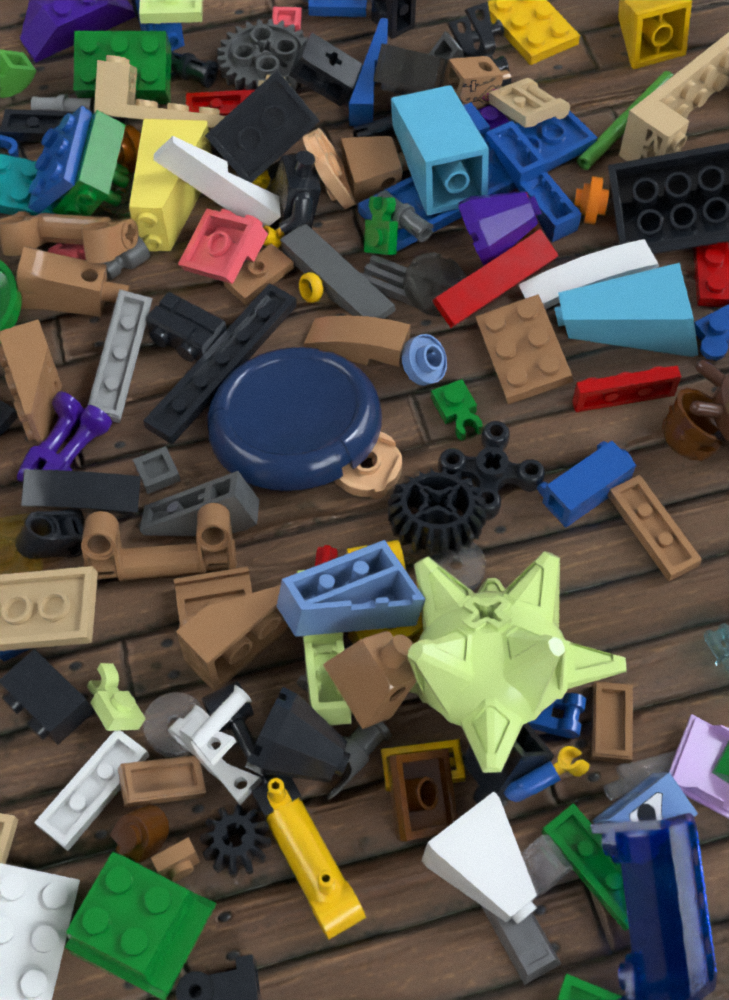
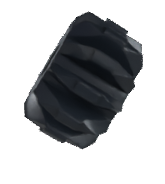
M236 804L234 814L228 816L227 810L221 807L218 810L221 820L217 821L213 818H207L206 825L212 832H206L200 836L201 843L208 846L203 851V856L206 861L215 859L213 869L217 873L223 871L228 865L230 877L235 878L238 874V866L244 865L245 872L252 874L254 870L251 860L264 863L266 855L260 849L271 847V838L264 835L269 830L267 821L257 822L259 815L255 809L250 810L243 816L242 805ZM238 834L242 840V845L234 848L230 837Z

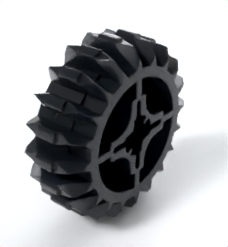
M430 467L427 474L416 470L413 478L404 476L402 484L395 485L393 494L390 495L388 501L389 525H391L393 536L400 537L399 540L402 546L411 544L414 553L421 549L425 550L427 556H430L432 552H439L444 558L449 550L458 555L461 547L470 549L473 540H479L483 526L486 524L487 515L483 509L486 504L485 498H482V495L481 497L477 496L481 493L480 487H473L471 478L462 480L460 471L454 475L448 474L446 467L441 473L434 472ZM413 507L418 510V513L415 515L410 511ZM458 509L463 512L464 515L462 517L457 514Z

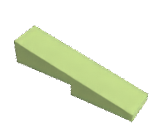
M344 632L303 636L309 705L330 725L351 724L352 711L323 666L328 660L345 650L343 642Z

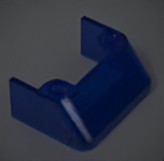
M677 813L610 820L592 824V834L602 833V847L605 855L610 856L615 864H621L632 952L626 955L624 963L619 964V984L622 990H626V994L617 1000H702L715 990L717 970L698 830L692 813Z

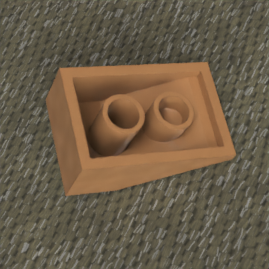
M281 585L208 605L200 612L188 615L181 622L176 634L184 660L213 691L224 686L289 629L288 624L276 607Z

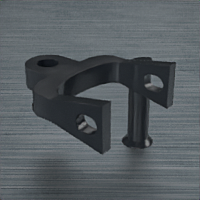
M488 2L465 9L464 11L467 16L447 23L454 36V40L463 50L464 58L487 56L492 59L500 71L507 70L509 72V65L504 56L496 59L492 58L496 50L494 36L499 35L503 37L504 28L499 19L494 24H491ZM476 10L481 11L483 16L482 20L477 19L475 14ZM458 23L463 24L464 33L459 32ZM480 41L479 48L475 49L473 43Z

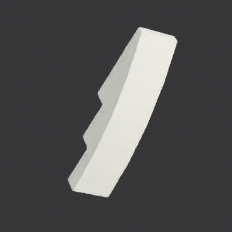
M645 239L579 257L549 269L518 285L525 299L539 294L546 310L560 302L558 292L656 269L659 265Z

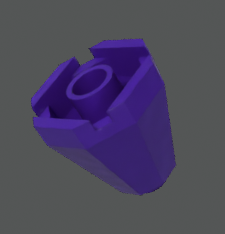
M526 191L472 196L458 202L465 226L473 239V245L483 266L509 250L538 224L536 216L542 214L535 196L528 198Z

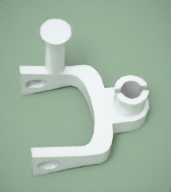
M234 685V692L211 716L195 705L184 719L179 717L168 731L182 747L196 756L200 763L223 783L241 805L262 780L259 776L229 765L222 759V756L235 744L236 740L233 736L222 733L220 730L246 702H252L245 691ZM220 742V747L214 750L211 744ZM241 781L248 783L244 789L236 788Z

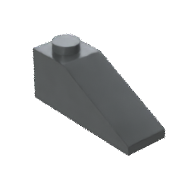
M239 471L145 505L140 532L145 536H196L197 513L202 506L209 503H219L229 510L232 534L245 531L257 525L260 500Z

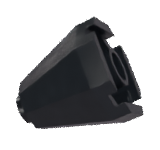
M282 687L245 767L263 775L329 782L333 774L339 777L342 776L351 754L345 752L347 741L301 696Z

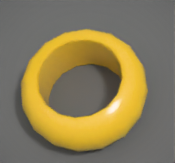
M307 272L301 276L298 286L302 298L310 303L319 301L323 295V284L319 276L312 272Z

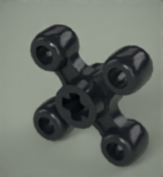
M491 421L484 426L481 435L484 449L478 453V456L468 457L458 449L449 448L444 450L438 459L439 473L446 467L450 475L460 471L461 477L474 479V483L481 490V493L477 496L481 497L482 495V498H485L486 504L483 509L487 515L486 520L494 519L498 515L501 508V497L498 491L504 484L514 483L524 491L533 492L538 490L537 486L545 478V469L537 460L527 459L522 463L508 461V456L503 450L508 446L510 431L507 425L500 421Z

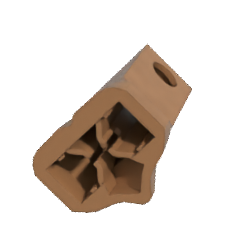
M26 246L23 248L17 269V286L22 294L21 309H46L101 317L104 303H116L119 289L130 292V285L107 282L106 264L88 263L86 260Z

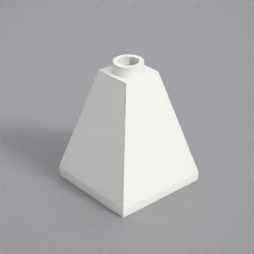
M492 792L427 843L422 858L424 865L506 923L513 918L516 924H519L537 909L532 902L537 896L500 798L495 792Z

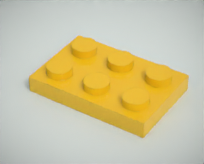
M547 0L488 1L491 22L494 24L497 19L502 22L504 28L503 36L530 65L579 44L580 34Z

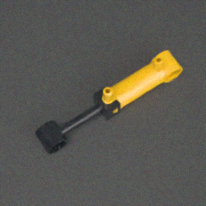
M237 680L201 698L209 716L234 692V685L243 690ZM246 702L220 730V732L225 730L233 732L247 760L256 745V741L245 723L248 718L254 716L250 702ZM254 772L262 780L261 786L252 790L254 803L263 820L267 821L326 938L329 940L366 919L356 894L350 884L345 881L305 808L302 796L293 779L281 776L275 778L272 775Z

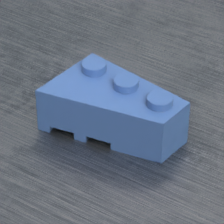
M383 540L283 578L276 607L294 636L297 637L416 626L425 598L388 544Z

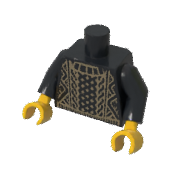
M299 151L297 154L292 153L281 156L280 161L272 164L267 168V171H264L252 182V184L266 189L271 179L272 193L280 198L281 217L278 219L279 228L275 230L267 225L262 227L268 233L263 243L266 247L272 243L276 248H279L281 245L280 239L299 226L307 224L312 229L321 186L314 164L315 157L308 151Z

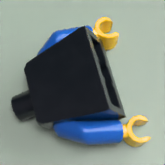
M528 723L522 725L501 772L483 773L470 744L464 758L465 767L478 783L473 794V799L477 804L492 792L498 795L500 801L520 802L560 781L559 775L565 772L578 777L584 775L589 769V763L583 759L571 765L572 760L582 754L580 750L572 746L562 748L558 754V762L552 764L551 761L554 754Z

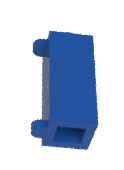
M602 441L597 445V451L549 484L542 482L537 486V489L543 497L542 503L566 528L608 499V493L611 488L632 479L636 464L633 462L631 455L626 450L620 449L613 441L609 443Z

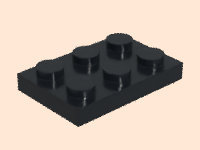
M277 70L210 130L205 137L242 179L252 183L318 124L320 120Z

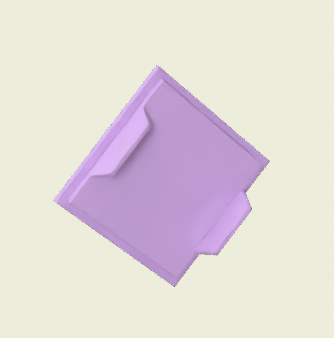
M691 714L669 772L688 798L729 819V784L712 773L729 741V728L723 725H711Z

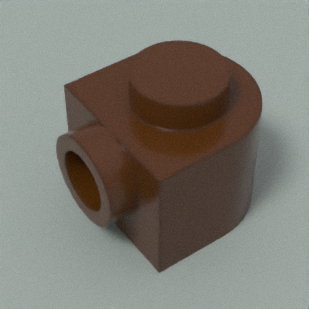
M151 804L122 816L110 833V836L117 843L116 850L118 854L139 863L158 853L169 834L168 819L159 807Z

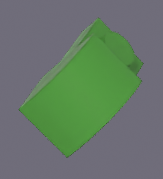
M0 49V98L18 94L32 82L36 69L25 53Z

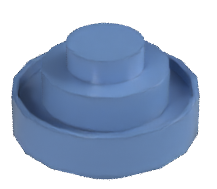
M422 334L412 337L404 344L402 350L404 371L414 383L426 386L439 382L444 377L447 370V357L444 348L433 336Z

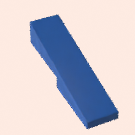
M380 18L349 102V126H360L373 122L375 83H386L388 18Z
M510 121L487 131L486 140L519 192L526 191L528 198L535 196L542 213L537 218L551 243L578 231L582 213L546 172L547 161L517 125Z

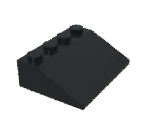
M729 143L608 165V177L619 245L645 239L653 255L729 242Z

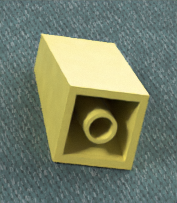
M143 120L129 209L131 218L137 223L140 238L151 252L172 250L201 194L200 191L155 162L154 153L174 136L212 154L211 142L205 137L209 132L208 121Z

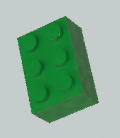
M74 31L73 90L77 98L93 97L95 100L97 60L106 61V55L125 57L130 60L129 64L137 68L135 103L136 99L155 101L158 104L171 103V44L166 31Z

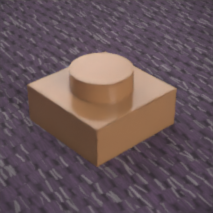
M189 837L151 857L158 874L171 879V881L185 878L194 871L193 866L200 863Z

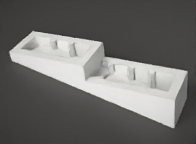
M174 136L154 153L155 162L237 216H254L263 223L262 227L270 226L281 217L279 196L229 173L227 161Z

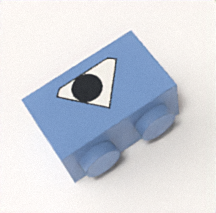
M662 772L649 775L592 821L604 839L624 862L641 865L658 854L657 846L667 838L668 840H673L685 833L689 828L687 822L698 813L671 773Z

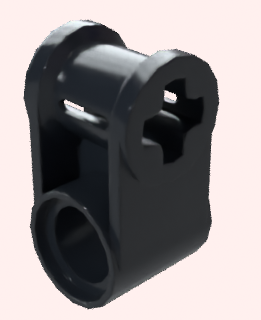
M68 509L64 511H35L30 513L15 540L17 551L28 559L72 558L83 555L81 543L84 531L82 524L84 516L82 511Z

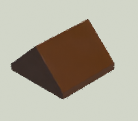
M448 748L386 757L397 840L406 842L438 835L458 819Z

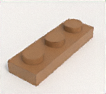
M641 475L609 490L608 498L668 582L700 566L702 558Z

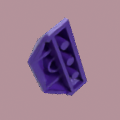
M29 0L20 41L36 63L73 46L74 31H106L136 16L128 0Z

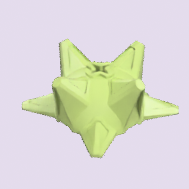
M544 551L506 589L497 578H487L477 593H474L429 556L414 564L417 588L424 596L425 602L421 610L423 632L419 641L412 644L408 651V660L416 679V683L410 692L418 694L423 703L429 704L441 713L448 722L462 727L483 773L501 772L522 725L537 719L544 709L557 699H562L568 689L627 672L625 657L565 640L559 629L560 558Z

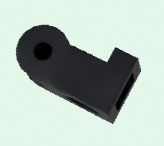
M253 954L235 957L237 970L211 975L200 971H192L185 974L176 987L177 1000H261L256 959Z

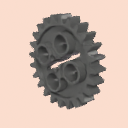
M271 18L267 24H263L260 19H257L256 25H252L247 21L246 28L243 29L235 26L236 34L227 32V40L220 41L221 48H217L218 69L221 71V77L226 78L228 86L235 84L236 91L246 88V90H256L259 80L266 81V75H272L278 70L285 77V80L291 84V87L296 90V82L299 81L289 76L299 49L308 37H304L303 30L295 32L294 24L286 28L284 27L283 20L275 25Z

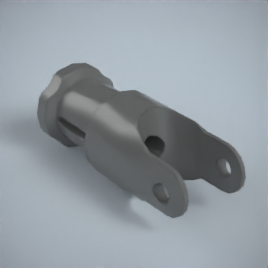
M383 722L362 729L359 725L349 737L343 736L347 741L345 752L351 754L343 772L342 779L328 793L327 799L336 796L370 761L368 756L383 740L388 741L392 737L390 730Z

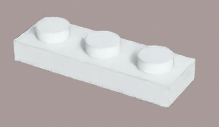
M121 730L114 731L34 823L68 851L121 790L118 773L120 764L145 761L149 757L147 750Z

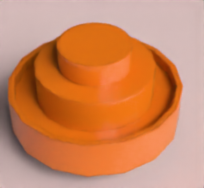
M127 124L117 162L128 168V172L131 173L136 168L141 133L134 126Z
M592 176L591 182L584 183L583 189H576L574 205L584 215L585 224L595 225L597 214L605 215L609 189H602V177Z

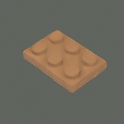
M539 294L475 316L508 405L573 382L572 373Z

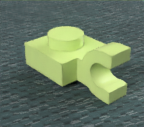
M100 663L97 670L101 675V680H90L87 684V688L94 695L90 703L107 731L139 730L146 719L130 692L119 691L117 688L119 676L114 664Z

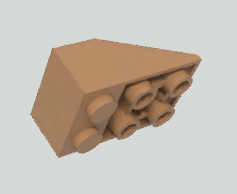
M39 319L0 331V342L2 344L0 346V363L2 368H4L5 378L14 397V405L23 424L28 441L36 440L39 446L51 432L55 416L52 399L57 392L61 391L62 384Z

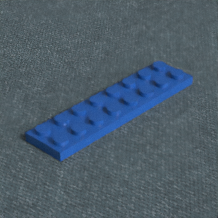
M571 111L563 119L552 117L537 123L533 127L525 128L519 123H515L547 161L546 172L582 154L598 138ZM485 138L484 141L489 148L488 195L509 193L517 187ZM412 176L385 189L403 204L408 203L412 205L415 213L433 224V232L462 217L460 209L427 216ZM370 198L358 203V213L364 220L372 219V213L369 209ZM404 228L398 229L397 251L418 241Z

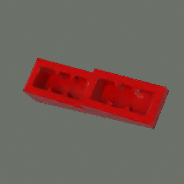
M539 229L434 298L432 302L450 328L495 301L505 292L545 268L559 255L542 230Z

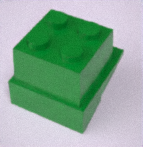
M112 851L66 931L69 940L64 948L76 958L161 1000H166L210 918L216 903Z

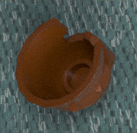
M682 389L679 391L674 405H669V412L663 419L662 431L664 438L675 453L690 460L703 461L717 452L723 443L714 435L719 431L714 418L693 415L689 407L694 401L712 403V397L696 389Z

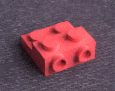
M207 208L178 265L184 271L233 284L244 261H255L268 233L262 228L263 223L254 216L245 215V217H241L226 209L216 211Z

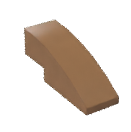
M345 315L315 318L303 345L304 347L317 348L325 352H333L349 361L366 366L369 360L372 359L400 367L404 344L410 339L411 325L368 316Z

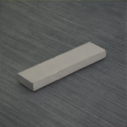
M119 289L88 405L100 408L113 422L117 423L121 421L147 323L146 319L153 299Z

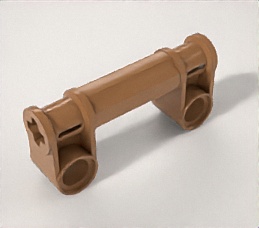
M19 211L9 217L0 219V240L5 256H21L25 246L37 248L47 242L83 245L86 262L105 263L114 260L118 255L127 250L133 249L137 244L139 236L137 223L133 219L112 221L108 217L50 213L30 215L26 211Z
M219 503L205 504L199 509L196 527L197 543L124 549L122 548L118 521L112 514L98 511L90 514L85 520L81 543L84 567L93 566L98 572L97 579L118 578L119 581L197 575L205 574L207 571L237 568L235 540H233L230 513L225 506Z

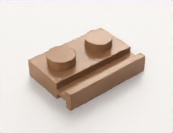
M248 566L174 579L180 624L188 615L198 613L208 605L252 593Z

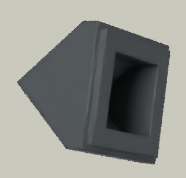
M446 31L428 54L443 74L446 73L449 59L464 58L463 50Z

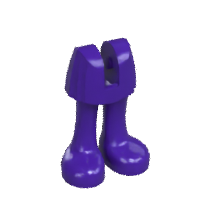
M63 391L57 392L52 399L53 409L58 415L57 422L51 433L39 446H33L29 449L18 471L17 480L23 483L25 469L72 471L70 465L91 440L104 435L112 425L111 418L100 408L93 405H87L84 410L73 396ZM80 425L73 438L63 448V450L57 454L56 452L59 450V448L66 440V438L72 433L74 429H76Z

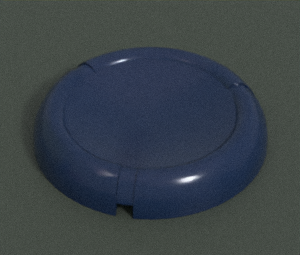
M310 347L277 349L246 361L229 374L219 386L208 412L210 445L223 467L230 473L239 471L244 480L249 484L281 491L314 488L343 477L342 468L349 464L352 469H355L371 453L377 443L382 427L380 400L373 383L367 375L354 363L340 355Z

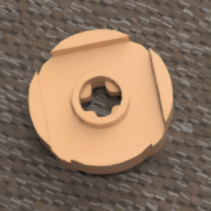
M380 432L376 445L367 456L373 459L374 466L362 468L361 465H358L355 469H352L349 464L342 468L343 477L334 481L337 486L352 495L371 497L373 499L384 497L387 491L395 486L402 472V455L396 447V442L384 432Z

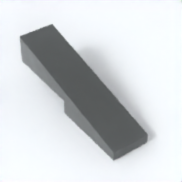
M307 224L297 227L280 239L283 253L293 261L294 266L304 273L312 272L318 275L323 287L326 288L328 298L352 316L385 319L396 311L395 305Z

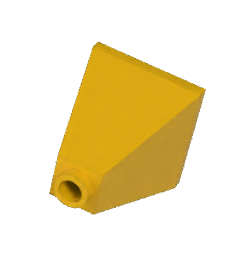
M619 0L618 18L633 70L686 55L692 0Z

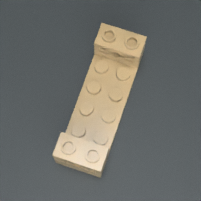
M729 32L629 110L619 153L620 157L626 161H633L681 152L682 147L687 141L686 131L689 120L686 118L689 113L696 107H702L716 91L720 92L725 86L729 87Z
M106 55V61L97 60L94 113L96 110H99L108 116L137 120L208 121V128L212 129L226 117L221 116L220 110L216 108L199 107V113L189 112V106L183 104L168 103L167 109L158 108V102L136 99L135 103L137 68L129 64L130 60L125 57ZM259 80L258 87L264 82L263 80Z

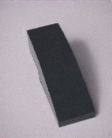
M25 469L21 506L63 511L78 509L84 513L103 511L112 514L134 515L138 513L141 476Z

